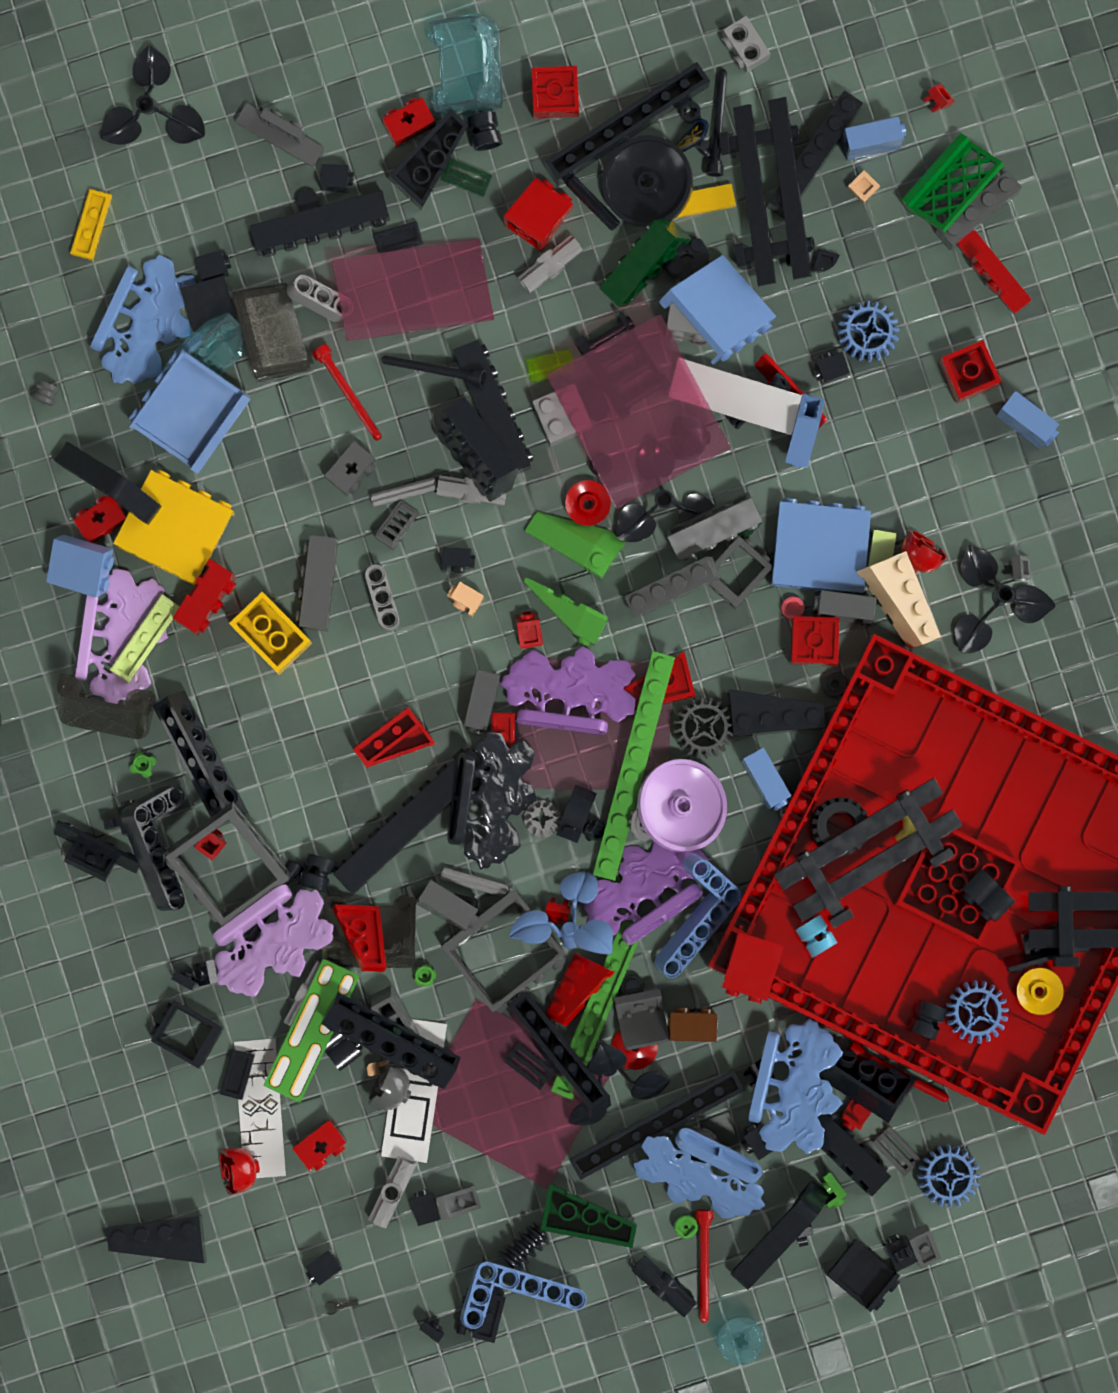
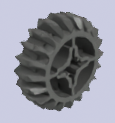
M699 697L698 705H696L694 699H691V708L686 704L682 706L686 711L685 714L681 711L677 712V715L682 720H674L673 722L675 725H680V728L673 729V733H681V736L677 737L675 741L680 742L683 740L685 742L681 745L680 749L684 750L687 746L690 747L687 753L689 756H691L693 750L697 751V759H700L701 752H705V759H709V752L711 751L717 757V748L725 752L726 748L723 743L727 745L732 743L730 739L726 738L727 736L733 737V731H728V728H732V723L727 721L731 719V714L724 715L728 707L725 706L720 710L718 707L721 701L719 700L715 706L711 705L713 701L711 697L708 698L707 704H704L703 697ZM710 710L715 714L708 719H703L695 711ZM688 717L693 720L692 722L696 727V730L690 737H687L685 731V723ZM719 719H721L723 724V735L720 740L713 731V725ZM713 720L708 728L710 730L709 733L704 731L695 736L699 732L698 729H700L699 723L705 725ZM700 737H705L712 741L714 745L702 747L693 742Z

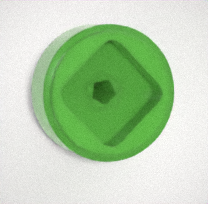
M682 1215L676 1219L674 1229L679 1237L688 1239L696 1234L698 1225L692 1216Z

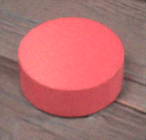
M794 596L785 599L781 606L783 616L789 620H792L793 616H802L805 610L803 601Z

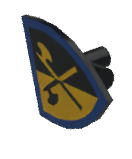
M700 118L680 139L676 146L682 152L695 147L707 158L712 152L708 148V141L704 140L709 129L708 121Z

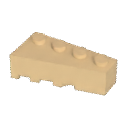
M907 552L900 553L856 571L859 577L864 578L869 587L867 588L870 593L875 595L881 603L883 612L892 619L894 628L908 649L921 646L941 637Z

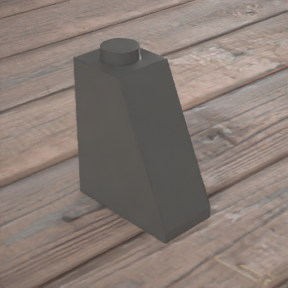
M477 670L464 727L469 728V733L481 735L482 732L487 733L500 682V675Z
M430 880L418 899V906L464 932L468 927L472 929L479 919L476 916L478 909Z

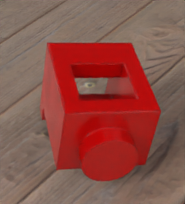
M215 829L194 844V848L213 861L227 842L222 832Z

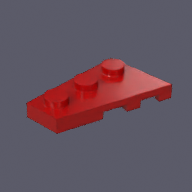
M685 651L674 659L663 704L695 697ZM646 675L624 688L625 691L635 698L634 711L637 710Z
M335 904L333 911L361 971L384 972L386 969L380 907Z
M575 953L545 1015L567 1026L583 1009L589 997L593 993L596 994L601 989L600 985L607 977L610 979L615 972Z

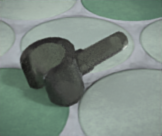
M358 1299L346 1302L328 1301L325 1305L333 1304L335 1310L326 1314L333 1315L339 1309L359 1305Z

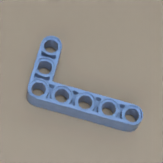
M694 853L689 854L684 859L683 868L709 893L655 958L654 964L656 969L668 978H676L682 973L742 898V893L736 885L710 862ZM700 863L699 867L695 870L696 865Z
M480 1262L474 1268L460 1320L467 1328H479L484 1322L494 1287L572 1310L582 1309L586 1304L587 1298L586 1294L580 1289L491 1262ZM483 1266H488L491 1269V1275L488 1279H483L480 1275V1270ZM507 1272L513 1276V1282L509 1286H506L502 1281L503 1275ZM532 1279L535 1282V1289L529 1293L525 1290V1282ZM550 1286L556 1287L558 1291L554 1299H550L547 1296V1290ZM478 1288L482 1289L485 1294L484 1299L480 1302L475 1301L473 1297L474 1291ZM574 1292L580 1297V1301L576 1306L571 1305L569 1302V1297ZM471 1311L476 1312L478 1316L477 1322L473 1325L467 1322V1315Z

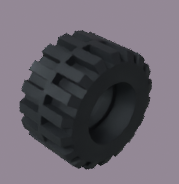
M838 797L829 799L818 806L811 817L810 824L811 837L816 842V846L819 847L832 839L826 827L830 816L835 813H844L850 817L854 826L867 818V812L865 809H862V805L854 802L853 799ZM864 841L863 843L859 844L858 846L854 847L853 849H851L850 851L846 852L841 856L854 853L855 851L859 850L866 841Z

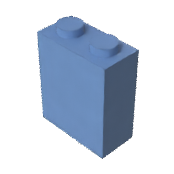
M898 116L845 128L842 143L846 160L849 161L900 149L904 136H906L904 122L900 123Z
M1017 391L1013 393L997 415L999 419L1039 449L1043 445L1048 447L1059 433L1056 428L1060 424Z
M802 394L785 463H789L794 467L808 468L825 399Z
M64 534L54 538L46 582L89 596L98 597L106 593L110 586V579L108 577L114 563V558L112 557L113 549Z
M764 747L742 760V765L768 810L774 808L777 811L789 803L787 800L791 795Z

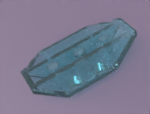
M229 312L204 323L174 352L179 354L183 349L221 376L241 358L244 328ZM168 362L163 368V371L165 373L170 367V364H168Z

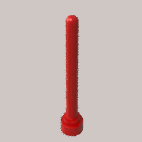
M327 344L320 346L312 352L313 357L316 361L325 365L373 439L376 441L382 438L380 431L332 361L331 349Z
M853 1041L848 1049L856 1053L859 1058L865 1060L872 1059L877 1061V1065L888 1069L892 1067L899 1070L900 1074L910 1076V1074L865 1052L862 1045L856 1041ZM917 1079L913 1086L942 1102L949 1100L948 1094Z
M695 1210V1220H697V1225H700L699 1319L702 1323H707L709 1320V1225H711V1220H714V1210Z

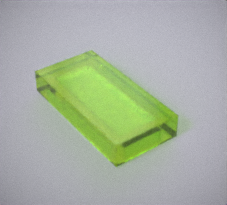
M571 349L526 360L532 383L576 372Z

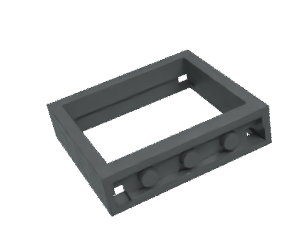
M231 802L166 849L165 862L168 867L178 872L182 884L186 888L190 887L195 893L194 898L201 906L204 904L209 910L210 918L215 923L219 922L222 927L273 889L289 880V870L234 802ZM230 820L275 877L224 913L178 856L223 823Z
M512 890L479 916L472 929L468 927L465 932L463 930L441 946L493 1014L497 1011L499 1014L504 1012L508 1008L509 1001L519 997L526 991L529 992L528 986L533 982L538 985L547 977L545 974L551 968L555 971L565 963L563 959L566 957V954L550 935L546 942L556 955L494 1003L454 953L457 948L514 903L518 905L523 913L531 911L515 890Z

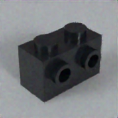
M753 1122L743 1129L745 1134L741 1136L744 1140L740 1143L749 1155L753 1153L755 1158L760 1160L773 1151L766 1149V1142L762 1140L759 1134L764 1124Z

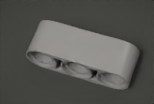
M300 275L287 285L286 291L292 300L333 322H340L353 311V304L350 299L309 276ZM297 284L302 286L303 292L297 288ZM317 295L321 296L323 303L318 301ZM337 305L341 307L343 313L337 310Z
M371 565L366 570L365 578L378 622L383 630L388 632L394 631L399 626L400 620L386 572L380 565ZM373 571H380L382 579L378 582H373L370 580V574ZM382 592L389 595L388 601L384 604L376 601L377 595ZM387 614L395 617V623L391 626L383 624V618Z

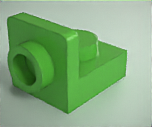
M829 1171L822 1176L825 1180L822 1185L829 1195L834 1193L836 1196L826 1202L825 1205L828 1209L830 1207L836 1209L845 1202L844 1197L847 1194Z

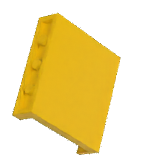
M158 469L156 473L151 470L141 490L162 506L149 525L129 512L113 544L195 586L197 584L195 583L196 579L202 575L206 563L216 548L231 516L234 517L235 513L231 510L232 506L222 500H219L217 503L210 499V494L199 490L197 493L190 489L191 485L182 480H178L176 483L169 479L170 475Z

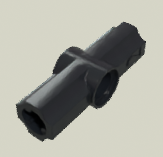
M645 1255L631 1270L649 1286V1289L663 1302L666 1301L681 1316L685 1317L697 1304L695 1299L679 1287L680 1284L667 1272L660 1270Z

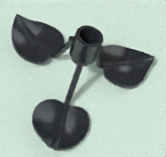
M148 45L139 54L133 68V76L136 83L140 86L149 85L147 92L136 100V115L134 116L133 112L127 107L119 106L113 108L105 118L100 135L102 140L117 145L134 142L142 132V127L136 120L140 117L141 113L151 115L154 112L171 119L166 125V131L169 138L176 143L187 144L205 136L204 122L195 109L187 105H178L174 109L172 116L157 108L156 100L150 97L154 85L160 86L165 84L171 74L168 60L152 45Z
M650 439L641 449L637 460V470L642 479L646 481L656 478L659 492L654 498L655 505L647 512L639 504H630L622 509L618 516L616 537L624 542H639L653 534L656 522L649 515L657 508L667 509L673 505L682 509L683 511L679 516L680 523L715 508V505L707 497L700 494L688 495L684 506L673 501L672 493L664 490L660 477L666 478L673 472L675 459L672 453L655 439Z
M972 544L964 551L960 564L963 580L971 587H978L984 583L985 586L993 588L992 601L994 605L980 620L974 615H965L956 622L954 636L958 650L961 653H975L989 644L992 638V628L983 622L998 606H1005L1009 602L1015 604L1014 613L1024 623H1035L1056 607L1053 600L1037 587L1023 585L1018 587L1014 594V590L1009 585L999 587L998 584L989 583L988 581L994 579L998 572L996 559L987 551L979 549Z
M601 1042L588 1064V1069L591 1073L598 1075V1081L601 1085L602 1075L610 1077L618 1070L628 1084L633 1087L630 1093L632 1097L637 1099H649L658 1095L670 1082V1078L657 1071L646 1072L640 1075L636 1082H633L622 1069L627 1062L626 1055L621 1050ZM579 1104L570 1114L568 1123L572 1125L595 1124L606 1115L607 1109L592 1119L582 1105Z

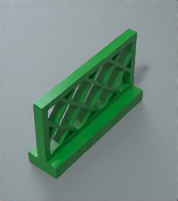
M960 133L906 194L902 202L909 213L914 216L918 215L945 233L1000 171L1004 164L1001 160L969 141L967 136ZM972 150L977 153V159L966 161V157ZM989 162L995 164L990 170L982 172V164ZM978 165V173L966 175V167ZM962 168V176L951 178V174L955 169ZM978 179L979 183L975 187L967 189V181ZM963 182V190L952 192L951 184ZM947 185L948 193L936 195V191L940 186ZM964 196L961 204L952 206V198ZM948 199V207L937 209L936 201ZM932 202L933 210L924 212L920 210L925 203ZM949 212V217L943 224L937 221V215Z

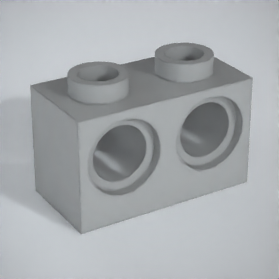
M747 16L723 29V38L721 40L726 49H731L735 57L733 59L739 69L743 68L748 73L769 60L771 53ZM735 32H741L745 38L735 40L732 35ZM747 51H753L755 52L757 57L754 59H747L744 53Z

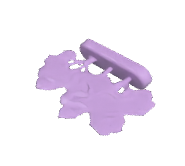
M113 569L112 575L108 577L110 579V586L106 592L108 601L104 605H97L98 597L87 595L75 680L85 681L87 679L88 667L91 663H94L98 668L99 675L91 681L90 690L94 695L104 697L107 706L116 705L120 700L130 701L136 697L138 692L144 691L151 685L148 671L143 665L140 666L131 681L127 683L113 672L108 673L104 670L105 664H101V662L103 661L109 663L111 667L113 666L160 596L165 593L164 588L158 585L155 579L151 578L136 586L130 572L120 569ZM113 603L118 605L116 608H109ZM96 611L103 612L109 617V622L102 631L94 630ZM166 630L157 643H161L169 638ZM93 636L105 637L108 640V650L102 656L94 655L91 652ZM106 655H111L109 660L105 659ZM102 674H105L107 679H102Z
M281 885L213 934V938L218 946H225L235 939L237 940L232 952L221 951L215 955L214 963L218 970L216 973L218 984L226 985L230 992L236 994L243 993L246 996L255 997L264 983V971L268 966H272L276 973L284 974L289 972L292 976L300 977L306 963L303 950H319L330 944L333 938V924L324 919H318L324 904L318 891L313 890L310 892L300 889L296 894L294 904L288 908L282 905L291 898L292 892L287 885ZM277 909L279 920L264 924L262 920ZM290 912L293 915L290 919L286 915V913ZM258 924L262 931L261 936L254 942L246 941L243 933ZM250 944L252 948L248 949L246 945ZM241 945H243L245 955L242 960H239L238 950H242ZM235 954V960L232 961L231 955Z

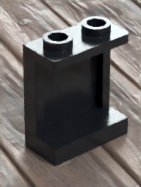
M854 1239L826 1274L869 1312L873 1309L877 1311L885 1302L883 1299L884 1295L888 1291L892 1293L900 1283L898 1281L900 1275L857 1239Z

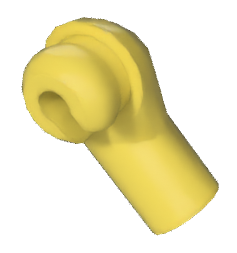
M908 815L901 819L903 821V829L894 837L898 842L916 831Z

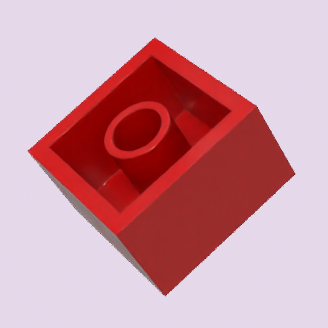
M984 340L943 356L939 360V365L956 404L996 388L1002 382Z

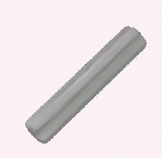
M432 477L371 494L372 505L376 507L437 490V482Z
M443 868L440 876L444 881L500 897H505L508 890L507 885L448 868Z

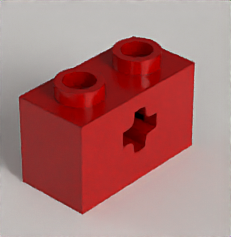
M423 97L418 100L413 98L407 101L405 107L399 110L396 108L392 109L382 118L383 125L395 147L436 126L435 120ZM404 118L412 119V123L408 124L404 121Z
M106 495L95 501L96 505L89 510L84 508L75 515L77 518L73 522L87 542L96 543L122 526L127 518L117 502ZM97 514H100L101 516H103V517H102V519H103V522H102V523H99L98 521H96V520H97V518H96V515H97Z
M329 1120L292 1149L309 1171L314 1168L317 1172L327 1164L325 1160L331 1154L336 1157L346 1149L344 1144L347 1143V1140L334 1123ZM318 1141L320 1143H327L325 1153L322 1151L317 1153L315 1150L318 1147Z

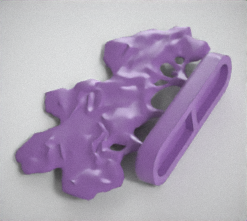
M582 645L575 651L574 656H568L561 661V668L558 670H553L544 655L536 650H531L522 659L517 660L510 666V673L503 676L500 685L507 690L506 700L510 705H522L525 701L529 700L537 707L536 711L519 710L516 716V722L519 724L605 735L607 734L608 723L604 720L594 719V716L602 711L607 713L613 721L620 722L627 715L634 714L635 698L624 690V686L630 684L631 680L635 677V673L631 669L629 662L625 660H610L607 664L598 668L595 665V655ZM532 689H538L541 694V701H538V697L534 698ZM525 692H528L529 698L524 696ZM549 694L550 696L545 700L544 695ZM551 699H560L565 704L563 714L545 712V704ZM597 701L600 702L599 708H595ZM581 705L586 706L588 718L569 715L571 708Z
M654 842L651 852H645L640 846H625L622 853L624 861L620 863L618 870L623 877L622 881L615 883L604 879L598 880L597 896L590 903H585L584 910L589 915L586 923L590 920L605 921L611 926L613 935H615L620 929L621 921H634L622 933V939L627 945L636 943L702 896L703 891L697 884H691L684 889L681 888L683 880L688 878L694 879L684 870L683 861L692 853L698 854L709 862L708 858L700 849L690 852H675L661 847L656 842ZM700 863L696 865L695 870L699 867ZM674 875H677L679 878L677 882L673 878ZM669 887L677 892V894L664 903L660 902L659 897L665 888ZM645 899L652 900L657 908L644 917H640L637 914L638 904ZM631 903L635 906L634 910L630 908ZM625 908L631 912V915L628 913L625 916L617 913V909ZM617 916L620 920L615 921L613 917Z

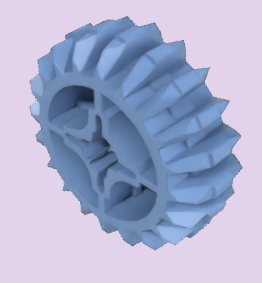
M866 300L864 308L860 302H857V311L850 306L848 311L851 315L843 313L842 318L845 321H839L838 326L844 329L838 330L837 334L845 336L839 340V343H847L843 350L847 352L852 349L850 357L854 358L857 353L860 355L858 358L860 362H862L864 356H867L868 363H871L873 355L877 361H880V352L887 357L889 355L887 348L894 350L895 345L892 342H898L899 337L893 334L899 333L900 329L892 327L898 323V320H890L894 313L890 311L885 314L887 306H882L880 310L877 308L879 305L877 301H875L873 307H870L869 300ZM861 315H869L866 323H852L853 320ZM876 317L885 324L887 333L876 326ZM870 322H872L871 328L874 333H871L867 341H865L867 335H865L863 330H866ZM850 330L861 337V346L854 342ZM871 340H885L882 345L867 349Z
M976 980L972 981V988H970L967 982L963 983L965 991H962L959 987L955 988L959 996L950 994L949 997L955 1002L954 1004L946 1003L947 1007L952 1008V1012H946L945 1015L953 1016V1020L947 1022L948 1025L956 1024L952 1032L957 1033L961 1030L960 1039H964L966 1034L969 1035V1043H972L974 1036H976L978 1044L982 1043V1036H984L987 1042L991 1041L989 1033L998 1037L999 1034L995 1028L1004 1030L1005 1027L999 1022L1000 1020L1008 1021V1017L1002 1016V1012H1009V1008H1001V1004H1005L1007 1000H998L1002 992L997 991L993 994L994 985H990L988 990L985 989V981H982L980 988H978ZM973 992L983 994L982 998L975 1004L963 999ZM989 999L992 1000L995 1006V1019L986 1011ZM959 1005L968 1013L965 1025L959 1019ZM981 1006L982 1015L985 1017L976 1016L973 1018L972 1009L969 1007L978 1008ZM979 1020L990 1024V1027L980 1032L970 1030Z
M949 1144L946 1145V1152H943L941 1146H937L938 1154L936 1155L934 1151L930 1150L929 1155L932 1159L929 1160L927 1157H923L922 1160L928 1164L926 1167L923 1165L918 1167V1169L925 1171L924 1174L917 1175L918 1179H925V1182L919 1184V1188L927 1186L928 1189L923 1192V1195L928 1196L932 1193L933 1195L929 1200L931 1203L939 1198L938 1206L940 1207L943 1206L944 1201H947L948 1208H952V1201H955L956 1206L960 1207V1198L965 1202H969L966 1194L969 1193L975 1196L976 1193L971 1190V1187L980 1186L979 1183L973 1182L974 1178H981L980 1174H973V1170L979 1169V1165L971 1166L970 1163L975 1160L974 1156L966 1159L965 1157L968 1155L967 1150H964L960 1155V1146H955L953 1152H951V1145ZM945 1157L944 1168L940 1172L931 1173L934 1164ZM952 1157L959 1159L964 1164L967 1173L957 1172L954 1169ZM949 1169L952 1170V1174L960 1175V1177L950 1179V1183L946 1182L947 1179L937 1177L947 1174ZM931 1180L943 1182L946 1196L941 1195L934 1189ZM959 1180H967L965 1187L959 1193L953 1195L955 1183Z

